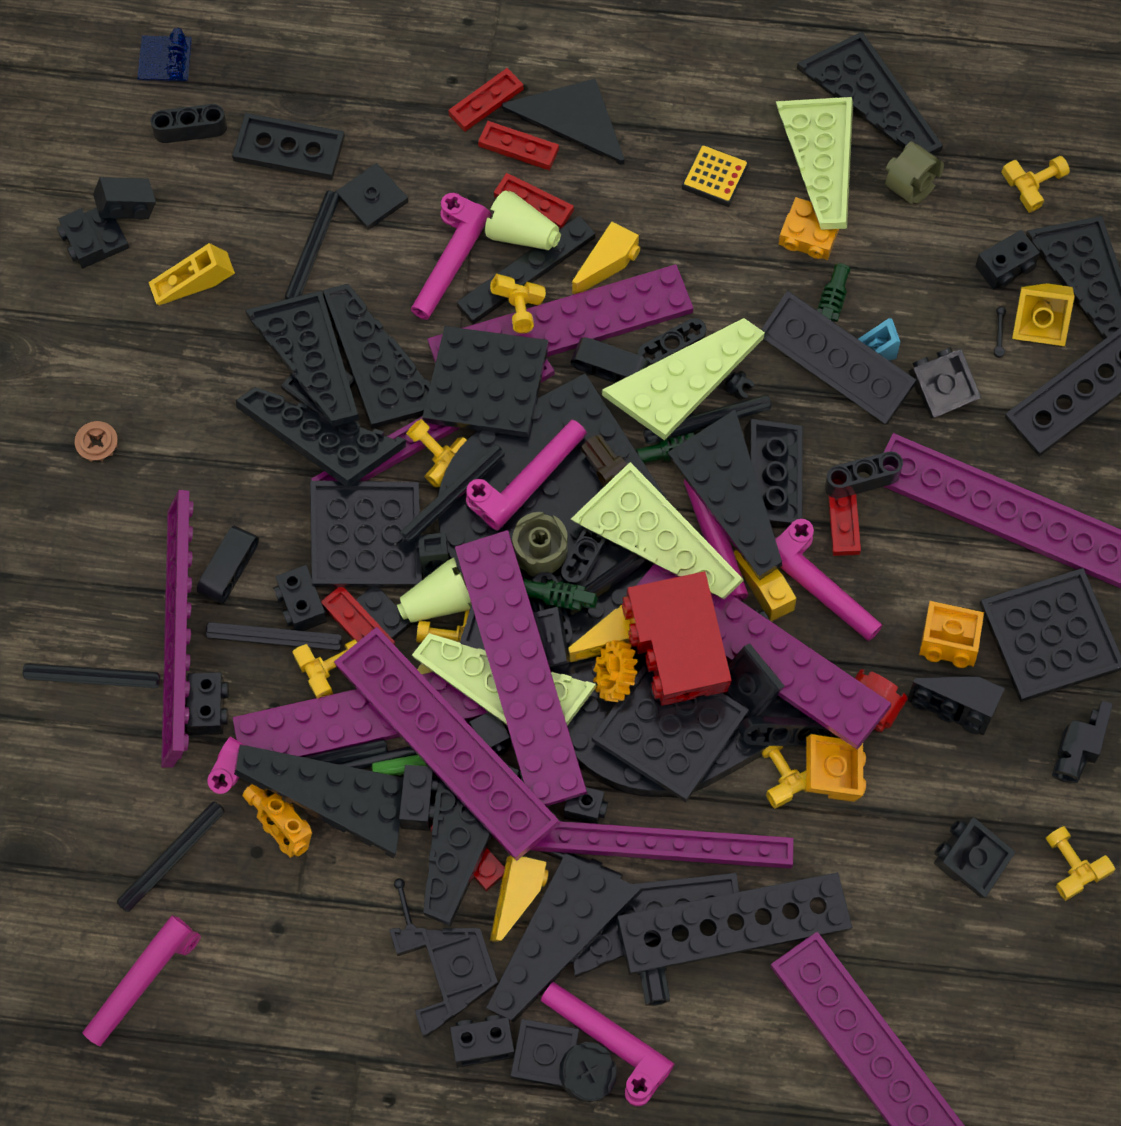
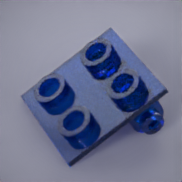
M174 28L170 36H142L137 79L188 81L192 37L185 36L180 28Z

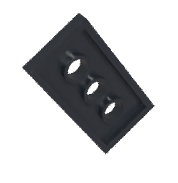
M245 113L232 157L235 162L333 180L345 134L344 131ZM261 138H269L271 140L269 144L264 146L257 143ZM288 142L295 144V147L291 150H284L282 148ZM311 147H317L320 149V152L310 155L307 153V150Z

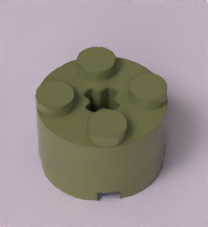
M911 141L905 146L898 158H892L887 164L886 171L889 173L885 185L909 203L913 204L914 202L918 204L936 186L932 182L936 176L941 177L944 164L920 145Z
M544 512L527 514L518 521L513 532L512 544L519 567L533 577L542 572L553 573L558 570L567 559L568 535L563 522L555 516L552 517L544 514Z

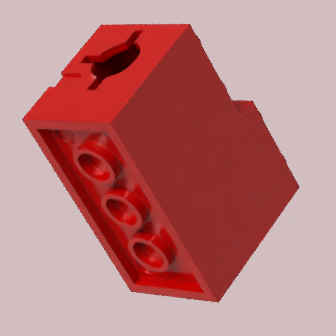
M706 572L628 587L626 597H623L622 610L625 620L630 619L631 622L628 630L631 647L636 646L638 654L647 652L645 659L648 671L654 672L653 682H651L655 699L660 698L661 706L696 699L697 696H710L727 692L732 680Z

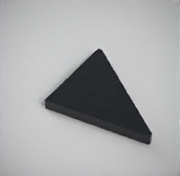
M596 79L502 103L504 112H511L520 116L522 120L537 127H544L570 142L572 140L585 146L587 150L600 156L605 155L614 159L620 165L624 164L625 159Z

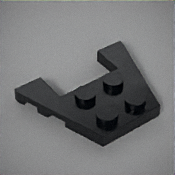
M415 928V930L389 929L397 956L427 948L444 1000L443 1002L415 1010L423 1038L428 1037L498 985L480 928H443V930H426L425 928Z

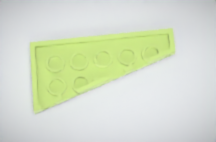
M852 97L776 101L777 109L821 230L846 229L853 115Z
M743 318L603 389L602 396L665 440L764 339L765 332Z
M631 462L571 518L573 522L679 577L705 571L710 592L722 599H725L744 581Z
M429 633L412 654L413 658L507 725L486 651L462 645L460 642ZM551 672L568 725L597 686L588 681L584 682L565 674Z

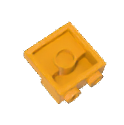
M795 197L790 213H788L781 230L779 245L790 251L797 250L806 253L815 259L822 258L828 260L839 229L821 230L812 203Z
M930 601L919 655L925 656L931 662H938L940 660L950 661L958 668L974 667L979 649L984 612Z
M813 734L806 737V792L828 794L830 799L851 802L861 798L866 790V780L863 778L866 754L863 752V743L857 750L841 738Z

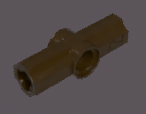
M601 435L592 436L581 446V451L596 469V475L604 487L627 465L621 456L614 454Z

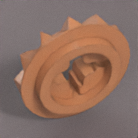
M94 421L87 423L79 429L75 436L77 452L82 458L84 457L90 462L93 460L103 462L104 458L112 456L113 451L118 447L115 430L105 422ZM90 437L96 440L102 438L103 447L98 445L92 447L93 444Z

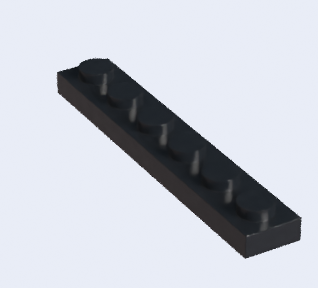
M578 216L559 229L561 237L555 247L549 250L532 248L497 274L514 278L515 284L522 286L526 282L533 283L594 240L595 232ZM494 276L457 301V307L473 325L509 300L507 297L491 293L490 284Z

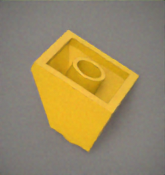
M1047 283L1021 287L1012 339L1065 346L1074 301L1073 287Z

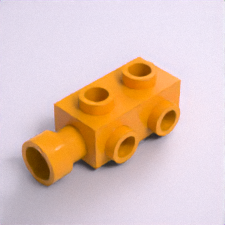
M253 784L247 787L242 796L249 805L256 807L258 810L257 818L263 824L264 831L273 836L279 844L280 850L290 858L294 855L300 856L305 853L309 848L312 835L311 827L306 820L301 819L294 811L292 803L289 804L281 800L282 797L276 793L268 796L267 790H262ZM273 821L275 824L270 825L268 822Z

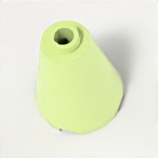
M503 191L493 203L491 210L495 212L492 219L487 218L485 226L486 237L494 241L549 250L558 244L561 237L559 227L514 192Z
M455 558L446 561L401 596V603L397 607L404 620L409 618L411 623L470 610L472 604L464 577L457 569Z

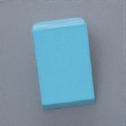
M888 318L858 338L889 361L897 359L900 339L892 319Z

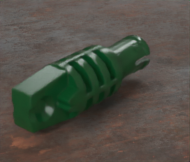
M842 263L835 264L830 283L824 286L817 308L818 312L834 322H838L847 294L845 284L850 273V267Z
M694 432L670 437L665 440L662 439L657 445L636 448V452L644 464L658 460L666 461V463L671 462L668 452L693 437Z
M527 579L523 580L528 597L541 599L547 605L580 611L581 607L593 609L597 607V595L586 592L584 586L553 580L548 581L547 584Z

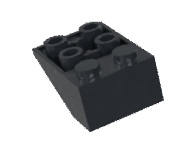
M981 677L915 678L907 701L911 702L912 706L919 710H929L937 714L938 718L945 722H955L962 725L963 729L969 733L984 735L1005 688Z

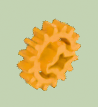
M607 641L606 648L601 647V657H596V664L593 669L594 672H597V676L593 679V682L598 684L595 691L599 692V697L605 699V701H623L625 694H630L629 686L635 684L634 680L637 671L634 670L637 659H633L635 650L631 649L630 643H625L624 641Z

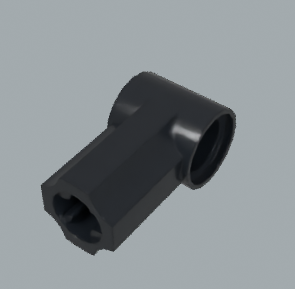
M667 967L637 973L641 978L645 1006H657L670 1002L665 974Z

